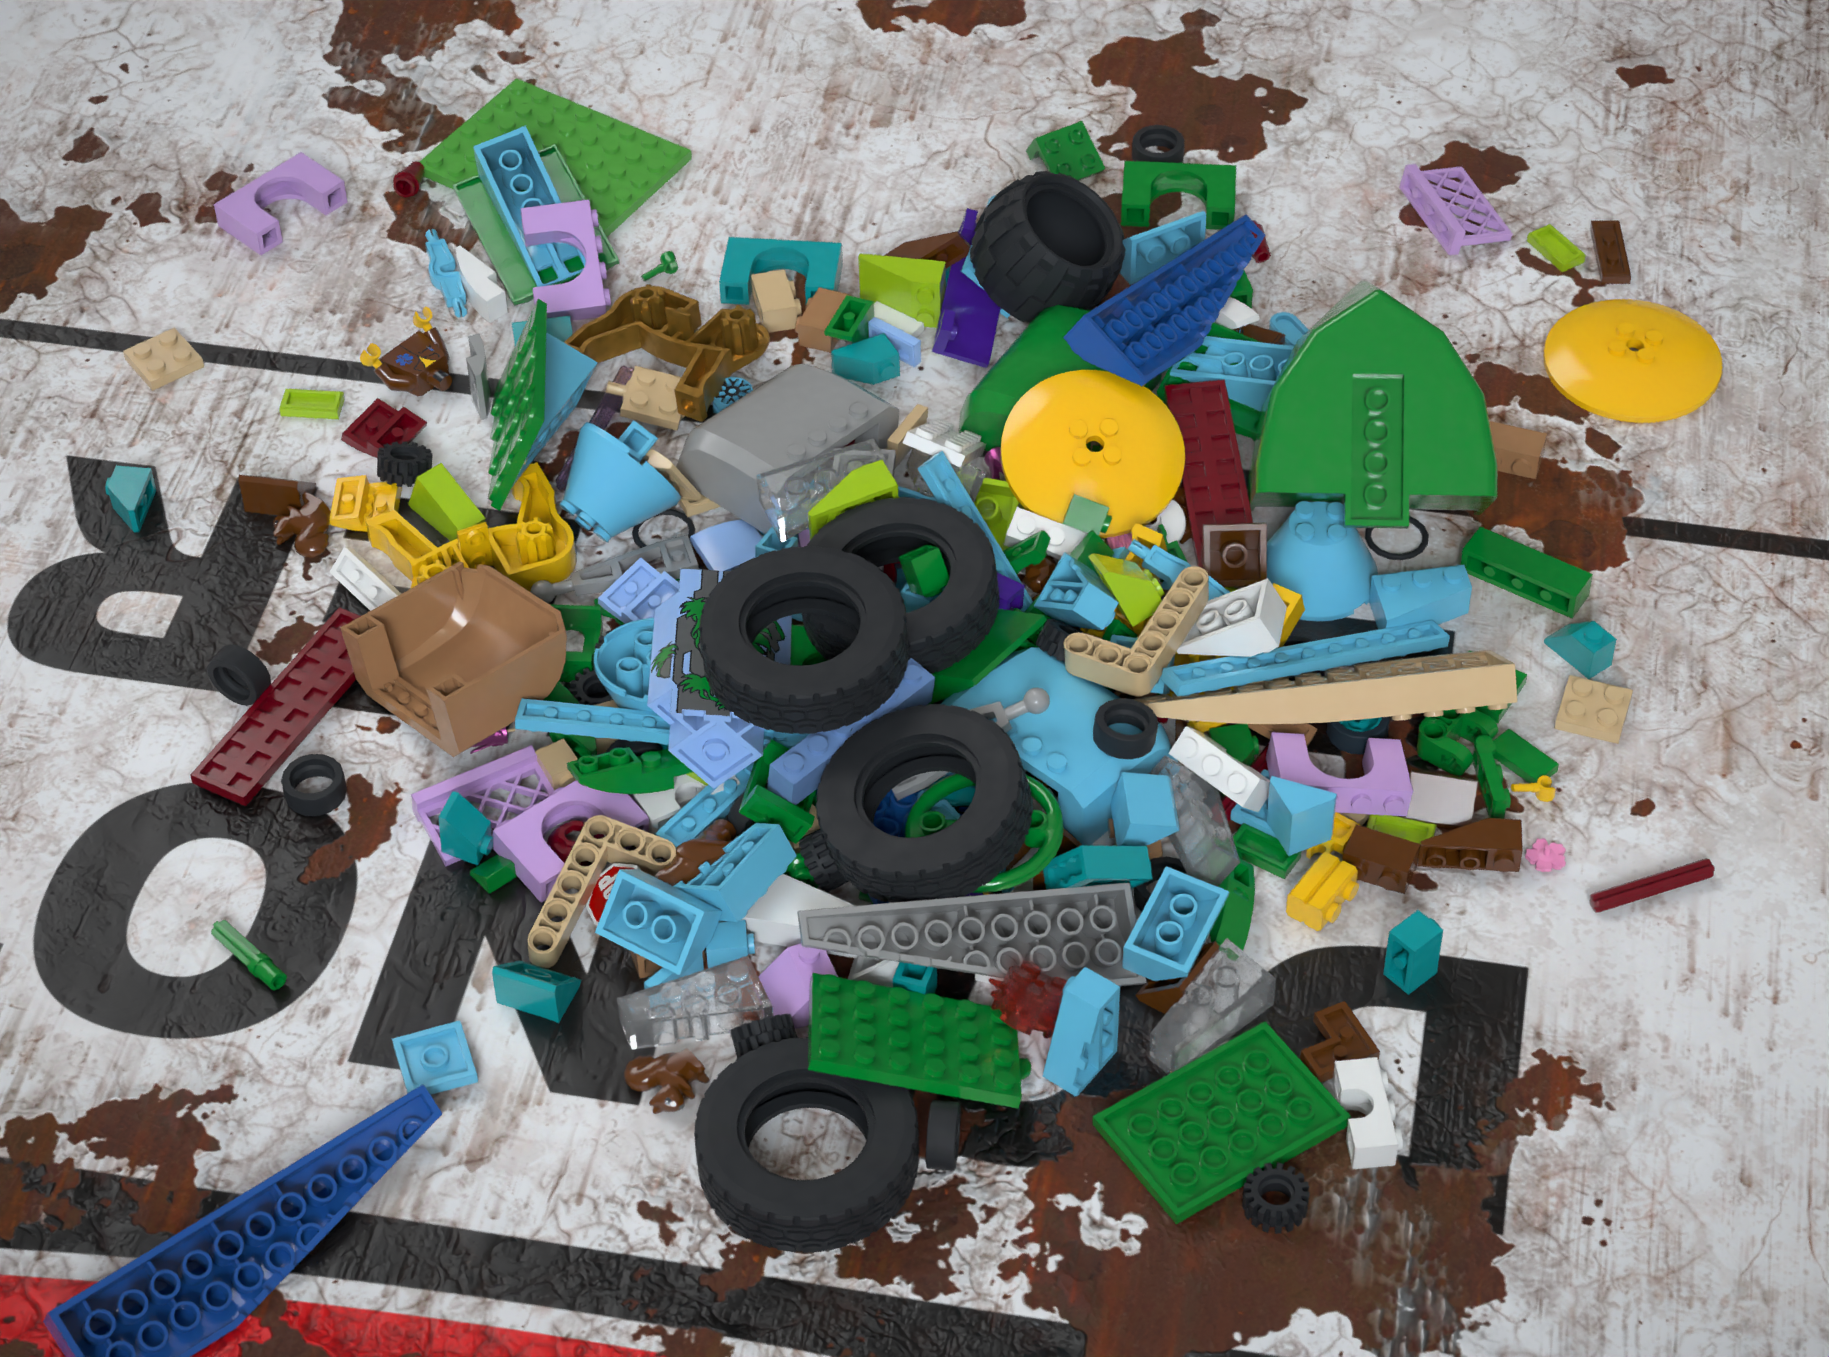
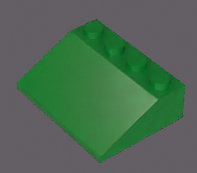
M998 609L997 617L989 634L985 635V639L975 650H972L968 656L958 663H954L951 667L940 672L931 673L935 677L932 701L929 704H934L950 697L954 693L962 692L977 685L1047 621L1046 617L1040 614Z

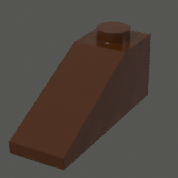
M956 231L904 242L883 256L945 261V269L966 257L971 246Z

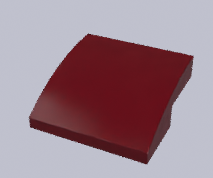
M377 398L342 433L341 441L358 451L377 458L379 448L384 447L385 444L391 446L392 442H397L398 444L407 442L409 444L427 426V422L405 407L397 411Z

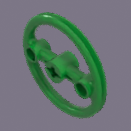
M959 774L945 777L932 785L913 805L905 826V838L934 834L953 824L958 819H945L942 813L930 810L949 794L976 785ZM1026 775L1032 793L1031 796L1042 806L1045 813L1040 810H1033L1031 815L1032 821L1029 832L1025 835L1024 843L1031 848L1040 847V849L1028 861L1016 868L998 873V876L986 885H982L978 890L971 893L997 892L1020 885L1040 873L1057 854L1064 832L1062 812L1054 795L1034 778Z

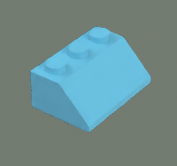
M1201 211L1124 239L1123 245L1126 251L1120 274L1130 285L1134 284L1204 241L1206 213Z
M1166 866L1123 947L1122 968L1153 981L1187 977L1229 896V891Z
M619 869L595 933L678 975H683L711 942L723 911L639 869Z

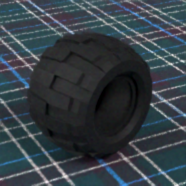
M1049 171L1035 172L1034 175H1026L1021 180H1015L1002 189L986 206L974 230L976 233L972 239L970 260L974 265V274L979 284L989 297L1012 317L1022 322L1030 323L1043 309L1056 305L1092 310L1110 292L1122 269L1126 251L1123 245L1125 237L1114 212L1095 191L1071 176L1062 173L1054 174Z

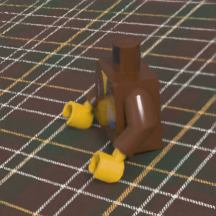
M426 306L422 310L426 319H421L416 311L413 316V324L418 328H423L425 333L417 331L380 359L378 358L381 355V350L373 343L369 344L367 352L363 350L360 355L361 363L365 366H373L377 376L392 391H403L416 396H423L434 387L441 391H446L452 383V377L449 375L448 368L450 357L445 342L437 328L431 326L432 311Z

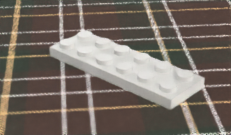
M938 418L907 431L903 444L932 456L943 451L949 463L958 467H962L980 457L986 446L985 443L980 442L981 436L967 430L961 433L952 430L953 424Z

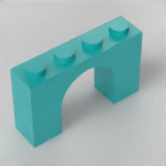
M729 237L719 280L721 303L749 305L752 293L751 275L776 269L793 270L807 278L805 284L806 304L810 297L813 298L819 287L838 292L843 266L842 243Z

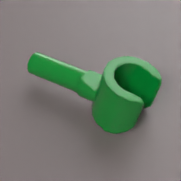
M672 251L664 252L660 256L661 264L641 275L644 282L664 271L667 274L677 272L678 264Z

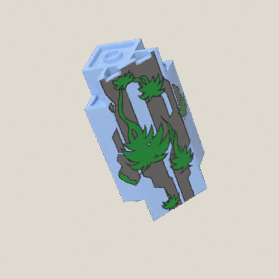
M680 569L679 592L655 608L647 706L670 725L668 751L715 789L763 756L765 729L735 716L734 712H730L719 702V698L715 697L709 687L704 671L699 631L700 616L702 615L706 599L710 597L711 591L731 571ZM792 616L778 619L765 627L754 639L753 647L773 661L790 665Z

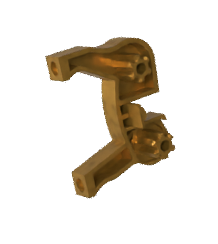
M646 284V286L635 288L620 296L605 314L584 324L564 343L598 363L642 348L659 359L685 367L686 370L674 389L678 414L703 422L707 418L709 405L714 400V397L719 396V391L723 389L722 385L724 381L726 383L725 379L762 356L768 348L770 335L764 326L756 323L753 311L751 309H743L741 305H736L731 310L721 309L694 333L702 325L698 301L661 286Z

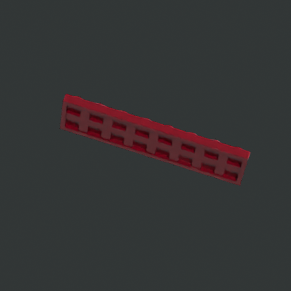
M1225 380L1165 385L1164 390L1166 405L1173 414L1183 437L1185 465L1181 484L1197 567L1201 568L1203 524L1253 523Z
M339 607L190 774L192 784L246 806L356 680L341 627L361 616Z

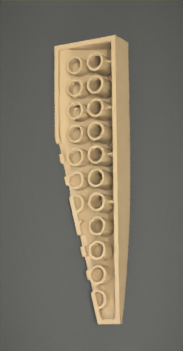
M1491 650L1357 664L1354 665V671L1341 667L1327 669V676L1308 672L1295 676V681H1289V677L1286 676L1275 678L1271 681L1248 683L1244 686H1234V690L1221 688L1217 691H1205V695L1194 693L1189 696H1177L1174 693L1172 700H1167L1165 695L1132 700L1144 703L1153 710L1157 717L1236 724H1303L1392 716V720H1408L1412 718L1411 714L1424 713L1425 717H1437L1444 715V710L1456 709V713H1472L1476 711L1475 707L1488 706L1489 710H1501L1508 708L1507 703H1517L1515 663Z

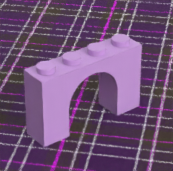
M300 152L215 203L214 207L218 226L259 255H263L283 242L279 220L263 210L266 206L278 200L298 199L307 202L323 214L328 215L347 203L344 180Z
M582 200L521 208L526 246L555 242L566 243L577 248L586 261L580 275L570 282L533 287L534 305L537 299L547 303V318L570 316L571 321L597 318L605 314L606 306L611 305L609 288L603 289L602 279H607L605 262H599L598 253H603L601 236H595L594 227L599 225L596 209L591 210L590 201Z
M1271 733L1266 754L1270 779L1272 776L1336 793V813L1407 816L1413 789L1401 740L1368 738L1362 761L1365 776L1355 779H1341L1325 774L1313 765L1308 755L1304 734Z
M576 780L566 787L556 789L549 797L538 804H531L523 813L513 819L500 823L493 830V845L495 852L499 856L510 859L515 864L516 875L542 903L548 898L565 864L544 840V837L551 828L565 821H587L593 816L602 815L649 832V817L628 794L595 790L579 784ZM626 846L624 849L627 850L632 846Z

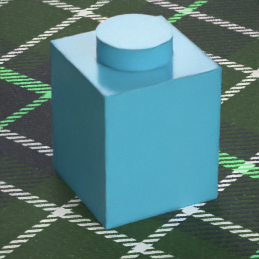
M746 920L718 922L711 942L706 947L708 971L749 968L748 954H755L754 934H747Z

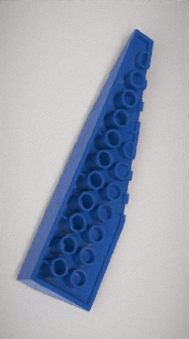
M1247 215L1242 216L1086 313L1063 338L1070 345L1072 351L1084 361L1140 386H1144L1199 349L1203 344V339L1211 330L1212 324L1218 318L1220 310L1225 306L1237 285L1236 282L1241 278L1244 273L1243 270L1251 261L1252 255L1256 252L1265 234Z
M424 1084L49 1311L43 1320L44 1324L66 1357H192L236 1329L443 1113Z

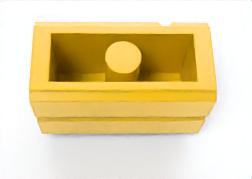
M1326 851L1322 853L1287 895V915L1299 922L1303 921L1305 925L1316 931L1322 930L1327 922L1334 923L1341 912L1343 902L1345 900L1352 901L1359 889V883L1356 882L1357 868L1344 860L1339 861L1338 857Z

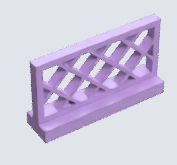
M1416 164L1405 166L1399 188L1448 255L1459 254L1461 246L1511 240L1513 233L1463 167L1421 171ZM1456 177H1458V179L1461 181V183H1459V182H1457V181H1454V180H1451V179H1449V178H1456ZM1429 181L1435 182V183H1437L1438 185H1437V186H1436V185H1433V184L1429 183ZM1442 186L1456 190V193L1446 190ZM1461 193H1464V194H1466V195H1469V196L1473 197V199L1467 198V197L1462 196V195H1460V194H1461ZM1441 197L1451 200L1450 203L1442 200ZM1456 202L1458 204L1464 205L1466 207H1469V209L1467 210L1465 208L1459 207L1457 205H1454V203ZM1473 210L1485 213L1486 216L1475 213ZM1453 214L1461 216L1463 219L1456 218ZM1469 219L1482 225L1480 227L1470 222H1467V220ZM1487 226L1492 229L1498 230V232H1493L1485 228ZM1468 231L1474 233V235H1465V232Z
M530 745L411 794L412 808L416 819L423 824L444 865L448 866L462 859L441 852V842L438 836L440 834L439 826L432 824L429 817L441 813L452 791L460 793L468 801L480 803L478 810L482 814L486 805L501 809L502 813L498 821L488 819L491 821V828L495 830L505 820L508 812L519 815L526 809L512 804L516 793L532 797L531 805L537 803L538 799L544 800L554 792V789L537 762V755L533 746ZM533 774L536 775L539 781L536 790L519 786L523 778ZM501 788L510 791L507 801L502 802L489 798L492 791Z

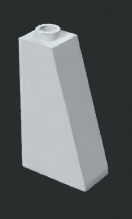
M782 874L770 885L767 893L753 904L748 910L747 915L741 920H746L747 934H754L755 942L790 947L801 943L798 911L856 905ZM826 951L828 954H834V955H840V956H846V957H852V958H857V957H858V955L845 954V953H839V952H833V951Z

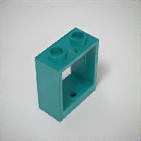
M1081 845L1053 858L1048 866L1043 869L1046 890L1130 883L1132 889L1153 879L1147 846Z

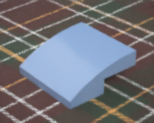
M741 519L717 524L691 535L690 542L709 570L732 571L734 568L739 567L740 564L755 558V546L762 537L755 527Z
M640 558L598 597V604L625 624L636 620L654 618L655 608L679 592V582L665 571L660 574L645 560Z

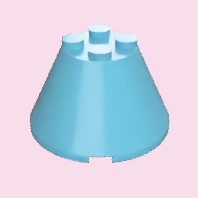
M586 422L580 428L564 497L559 504L569 514L573 516L574 514L578 515L574 520L587 531L593 527L595 529L593 532L608 543L612 537L678 504L681 500L680 494L647 461L643 465L639 464L628 455L631 450L628 446L598 426Z
M1299 502L1295 510L1267 542V578L1272 585L1275 583L1302 595L1305 611L1300 620L1316 622L1338 620L1352 615L1354 609L1363 603L1366 605L1369 603L1372 575H1378V568L1357 528H1343L1344 505L1342 503Z
M654 618L636 620L619 626L609 632L604 637V643L599 649L596 648L595 672L618 708L653 711L647 706Z

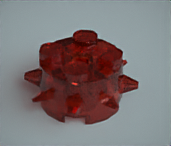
M1023 960L1021 966L1009 967L1003 981L989 978L988 981L998 989L991 991L990 995L994 998L991 1009H999L1002 1012L1000 1020L1027 1035H1031L1033 1030L1043 1032V1038L1053 1036L1063 997L1062 991L1067 980L1060 977L1052 978L1042 973L1039 965L1027 960Z

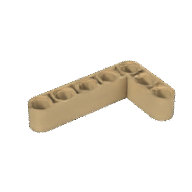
M1192 566L1185 568L1179 574L1131 649L1086 633L1078 632L1068 635L1064 641L1065 669L1067 672L1132 696L1149 694L1161 677L1163 668L1168 666L1208 603L1209 577L1206 570L1201 567Z
M596 815L589 818L582 828L528 935L530 962L542 968H550L556 964L607 862L612 864H635L640 867L641 871L654 877L659 870L670 864L676 855L674 844L667 839L607 816ZM596 834H604L606 837L597 839L592 836ZM631 845L637 847V849L629 851L625 850L624 847ZM663 857L668 859V861L660 863L655 861V859ZM583 861H589L593 863L590 866L579 865V863ZM568 889H577L579 892L575 894H567L565 891ZM557 916L565 918L561 922H553L550 919ZM543 944L551 947L544 951L536 949V947Z

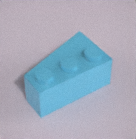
M1064 552L1035 602L1034 607L1052 619L1062 621L1066 625L1104 630L1115 617L1114 610L1119 602L1093 570Z
M1464 565L1372 575L1369 604L1378 630L1433 620L1437 625H1440L1469 612L1472 585Z
M755 823L723 848L726 853L712 865L707 861L698 867L701 872L687 884L680 881L674 887L722 910L719 921L738 922L747 915L748 910L753 904L767 893L768 888L778 876L786 872L787 866L797 855L779 824Z
M1084 967L1076 977H1070L1064 985L1063 997L1042 1075L1045 1079L1076 1097L1117 1052L1120 986L1087 967Z

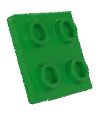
M1083 121L1036 137L1026 149L1029 159L1033 160L1040 157L1049 172L1054 174L1062 173L1078 181L1105 170V166Z

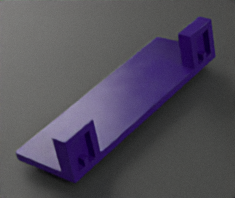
M967 208L958 232L971 246L972 239L976 233L974 230L977 225L978 211ZM966 256L950 266L932 352L987 368L990 363L1001 308L989 297L985 290L961 272L967 258Z

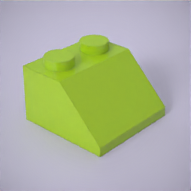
M1092 553L1088 556L1102 582L1119 602L1117 608L1132 627L1155 613L1162 602L1161 597L1165 595V592L1148 569L1142 571L1136 562Z

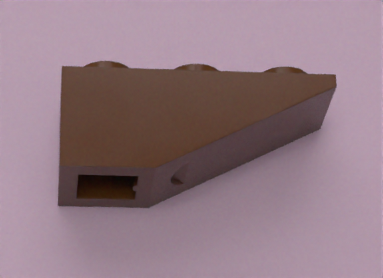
M1486 818L1422 840L1420 842L1418 867L1519 872L1523 852L1522 821L1518 819Z

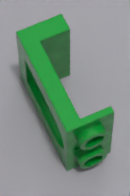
M549 604L561 612L565 631H578L585 638L582 652L566 651L565 664L559 682L575 680V675L577 673L584 675L583 669L589 668L590 672L594 671L595 645L599 643V638L603 632L601 606Z
M771 739L763 748V756L754 761L739 813L757 823L779 824L787 839L797 844L813 826L815 816L809 812L816 790L797 805H794L765 789L770 764L790 750Z

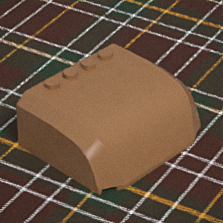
M458 562L341 627L356 680L366 694L452 757L459 755L513 723L521 698L543 700L550 695L561 677L566 658L567 635L561 612L491 566L480 564L477 569L464 568L463 562Z

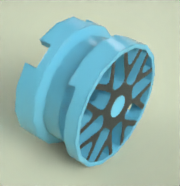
M726 378V383L724 381L723 389L719 391V396L714 397V413H719L753 391L752 385L742 378Z

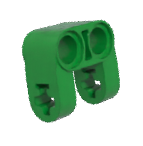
M1456 709L1444 710V715L1425 717L1418 731L1416 747L1418 756L1456 776L1464 774L1473 762L1471 751L1463 744L1457 742L1460 737L1474 743L1476 737L1482 736V734L1494 738L1498 733L1496 722L1490 716L1478 710L1472 713H1456Z

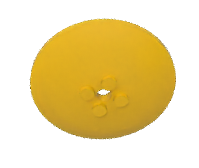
M1634 299L1603 300L1572 310L1558 320L1551 328L1545 341L1543 353L1544 366L1549 379L1568 400L1596 415L1633 423H1654L1672 420L1700 408L1715 393L1721 379L1723 366L1721 353L1716 342L1699 323L1670 307ZM1629 348H1636V349H1639V350H1638V351H1633V350H1630Z
M1101 370L1069 371L1047 378L1032 387L1019 399L1010 412L1001 439L1000 451L1003 473L1019 503L1027 511L1061 524L1074 494L1109 507L1107 514L1112 516L1106 534L1100 532V538L1128 534L1135 523L1145 526L1156 519L1167 508L1177 493L1185 465V447L1180 428L1173 414L1162 400L1145 386H1140L1111 372ZM1096 441L1102 445L1103 449L1099 452H1092L1087 448L1086 444Z

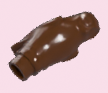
M715 820L698 837L677 846L676 855L672 862L659 870L654 877L672 886L680 881L687 884L701 873L698 869L700 865L706 861L712 865L726 854L723 848L735 839L737 834L735 827L726 820Z

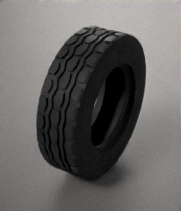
M908 497L868 502L836 516L834 520L829 521L813 536L807 546L829 547L843 550L847 553L850 552L864 558L867 562L870 561L877 567L900 562L898 557L924 545L939 547L949 575V581L942 593L932 602L922 608L906 613L909 645L908 660L912 658L929 673H935L951 667L956 662L958 663L979 646L985 639V635L989 634L995 622L1000 597L993 548L988 537H986V534L977 523H974L971 518L961 511L959 512L956 508L946 504H940L933 500ZM801 613L804 628L810 642L826 660H830L844 652L857 636L856 632L849 625L837 618L818 613Z
M797 546L761 554L740 564L739 567L734 568L724 576L722 581L718 582L711 591L710 597L706 599L703 606L699 631L704 671L709 687L715 697L719 698V702L730 712H734L735 716L763 729L775 730V732L789 734H812L840 729V727L853 724L881 707L882 703L884 704L894 694L907 669L909 658L907 616L900 591L880 568L850 552L847 553L843 550L829 547ZM800 613H818L832 616L849 625L857 634L853 643L844 652L830 660L812 665L800 666L779 663L765 657L752 645L757 635L769 624L786 616Z
M945 704L907 707L900 711L896 710L885 714L883 717L863 726L862 729L851 735L832 756L830 763L827 764L821 776V783L818 785L816 796L818 824L841 874L848 882L852 883V886L864 894H869L872 898L890 903L963 897L978 890L979 887L986 885L998 876V873L1003 871L1014 859L1015 854L1019 852L1026 839L1025 835L1029 832L1032 821L1031 815L1033 814V799L1018 751L1008 734L1004 733V730L993 720H988V717L978 712L953 705L946 706ZM934 771L952 772L966 777L976 785L973 800L964 814L953 824L934 834L914 838L897 837L887 834L873 825L876 810L887 793L902 781L915 775Z
M808 1037L783 1039L779 1042L774 1041L757 1047L754 1051L747 1052L737 1058L733 1064L730 1063L718 1074V1078L712 1081L704 1093L705 1098L701 1099L696 1114L697 1119L695 1120L694 1132L701 1188L712 1209H715L716 1215L727 1226L730 1225L732 1230L746 1239L750 1238L757 1244L795 1253L796 1251L803 1253L822 1252V1250L830 1251L846 1247L848 1244H854L870 1236L871 1233L877 1232L886 1225L890 1218L894 1217L903 1207L905 1198H909L914 1187L919 1165V1131L917 1110L909 1089L808 1070ZM801 1108H820L836 1112L853 1122L866 1139L862 1151L851 1164L833 1175L812 1180H797L779 1176L759 1164L748 1148L757 1131L765 1123L784 1112Z

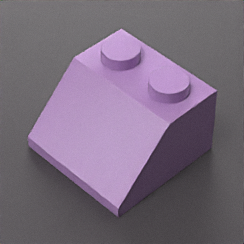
M801 943L787 947L756 978L757 985L771 1017L788 1013L792 1016L795 1029L809 1025V983L812 973L837 976L826 950L802 947Z

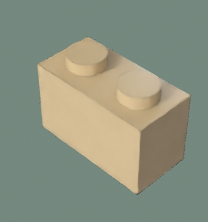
M785 269L751 275L752 297L761 325L769 333L795 329L797 316L802 315L799 298L794 299L796 297L793 280L788 281Z

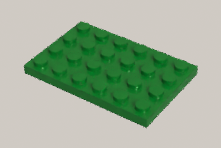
M812 973L809 983L808 1070L1019 1108L1022 1092L1016 1011L1002 1006L994 1007L978 1004L970 1000L940 997L933 993L922 994L908 991L901 987L892 988L872 984L868 981L839 978L832 974Z
M1263 1022L1094 1115L1092 1125L1175 1224H1178L1243 1187L1249 1173L1253 1175L1256 1167L1259 1166L1264 1171V1165L1271 1163L1272 1169L1277 1167V1163H1285L1348 1127V1120L1351 1119V1116L1266 1022Z

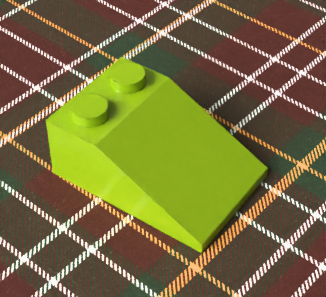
M859 253L860 298L874 301V303L878 301L924 323V327L937 328L946 289L945 261Z
M883 460L852 470L808 512L810 540L829 521L834 520L836 516L849 509L852 510L856 506L868 502H876V500L899 498L898 484Z
M963 474L961 483L987 523L1000 548L1004 551L1009 548L1004 545L1014 513L1017 507L1022 509L1024 507L1012 493L1007 481Z

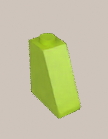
M442 463L416 478L408 505L449 541L457 539L456 531L485 522L486 518Z

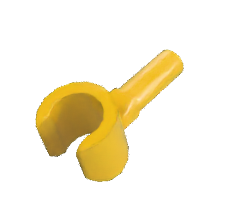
M1546 775L1539 777L1537 783L1511 784L1512 792L1535 793L1537 799L1543 802L1552 801L1555 797L1556 789L1551 787L1552 780Z

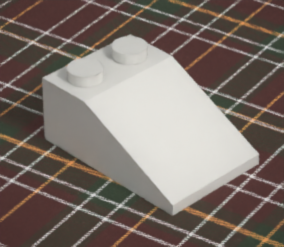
M1268 578L1208 600L1207 605L1178 648L1177 653L1252 657L1260 653L1271 652L1276 647H1279L1287 606Z

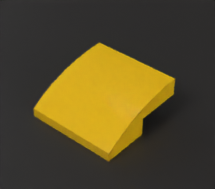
M366 475L337 478L330 513V525L348 530L367 532L365 519L391 510H395L398 513L402 487L396 486L397 483L392 485L387 484V482L369 483Z

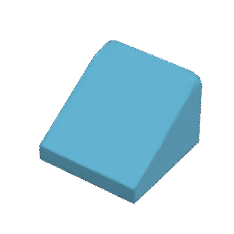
M633 420L618 440L631 449L628 455L640 463L658 438Z

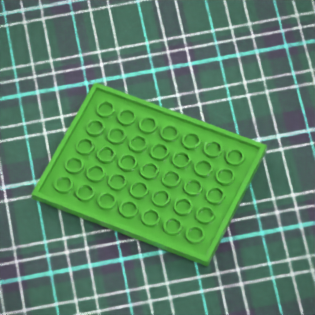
M516 78L419 162L424 165L425 173L423 177L453 189V184L478 175L473 146L526 126L537 151L556 144L584 197L590 201L591 209H596L598 222L606 237H608L692 159L691 150Z

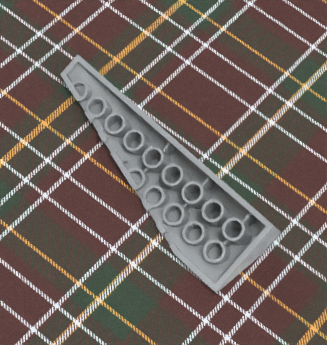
M1130 883L814 909L797 912L802 947L1064 988L1070 977H1076L1084 967L1089 968L1118 986L1146 983V977L1122 968L1123 947L1136 924Z

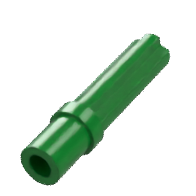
M222 920L220 922L216 921L213 924L212 936L238 958L252 975L261 979L272 990H277L285 984L287 975L273 963L267 954L258 950L229 922Z

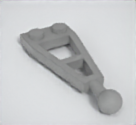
M687 534L659 541L570 573L571 579L553 584L546 580L537 581L531 587L530 592L548 604L556 595L575 591L576 596L605 592L623 575V570L629 569L640 558L648 562L662 557L665 568H658L656 570L660 574L665 571L674 579H680V569L699 570Z
M1032 688L1025 693L1023 700L1006 708L999 701L969 709V711L978 712L988 717V719L996 718L997 722L995 723L1004 730V733H1007L1012 729L1010 720L1027 712L1032 714L1045 712L1049 707L1050 698L1045 690ZM934 771L918 774L902 781L892 791L897 800H900L930 786L949 772Z

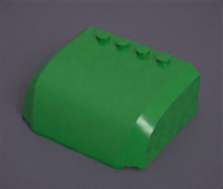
M1062 305L1043 309L967 395L960 412L958 432L961 433L967 430L981 436L980 442L986 444L984 449L986 451L997 447L1001 448L1002 434L1010 412L1019 399L1032 387L1047 378L1069 371H1106L1084 361L1072 351L1070 345L1063 338L1091 310ZM1162 374L1144 386L1153 391L1162 380ZM1088 442L1086 446L1091 451V442Z

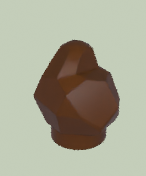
M1046 556L1037 565L1030 564L1025 567V576L1022 580L1032 592H1042L1057 566L1055 560Z

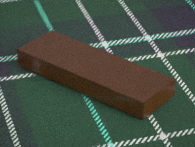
M1591 221L1590 232L1601 284H1630L1631 272L1620 221Z

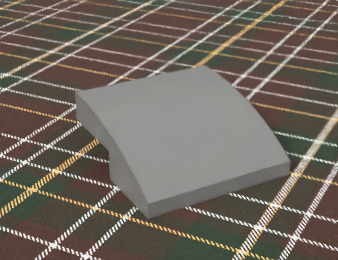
M478 333L468 336L471 356L466 358L472 402L481 420L488 418L490 412L491 393L484 345Z

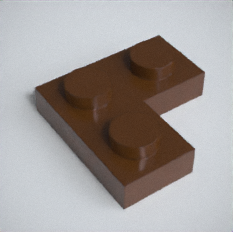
M1345 1001L1314 1013L1313 1021L1326 1040L1301 1050L1300 1060L1321 1083L1333 1078L1335 1061L1377 1057L1379 1060L1380 1050Z

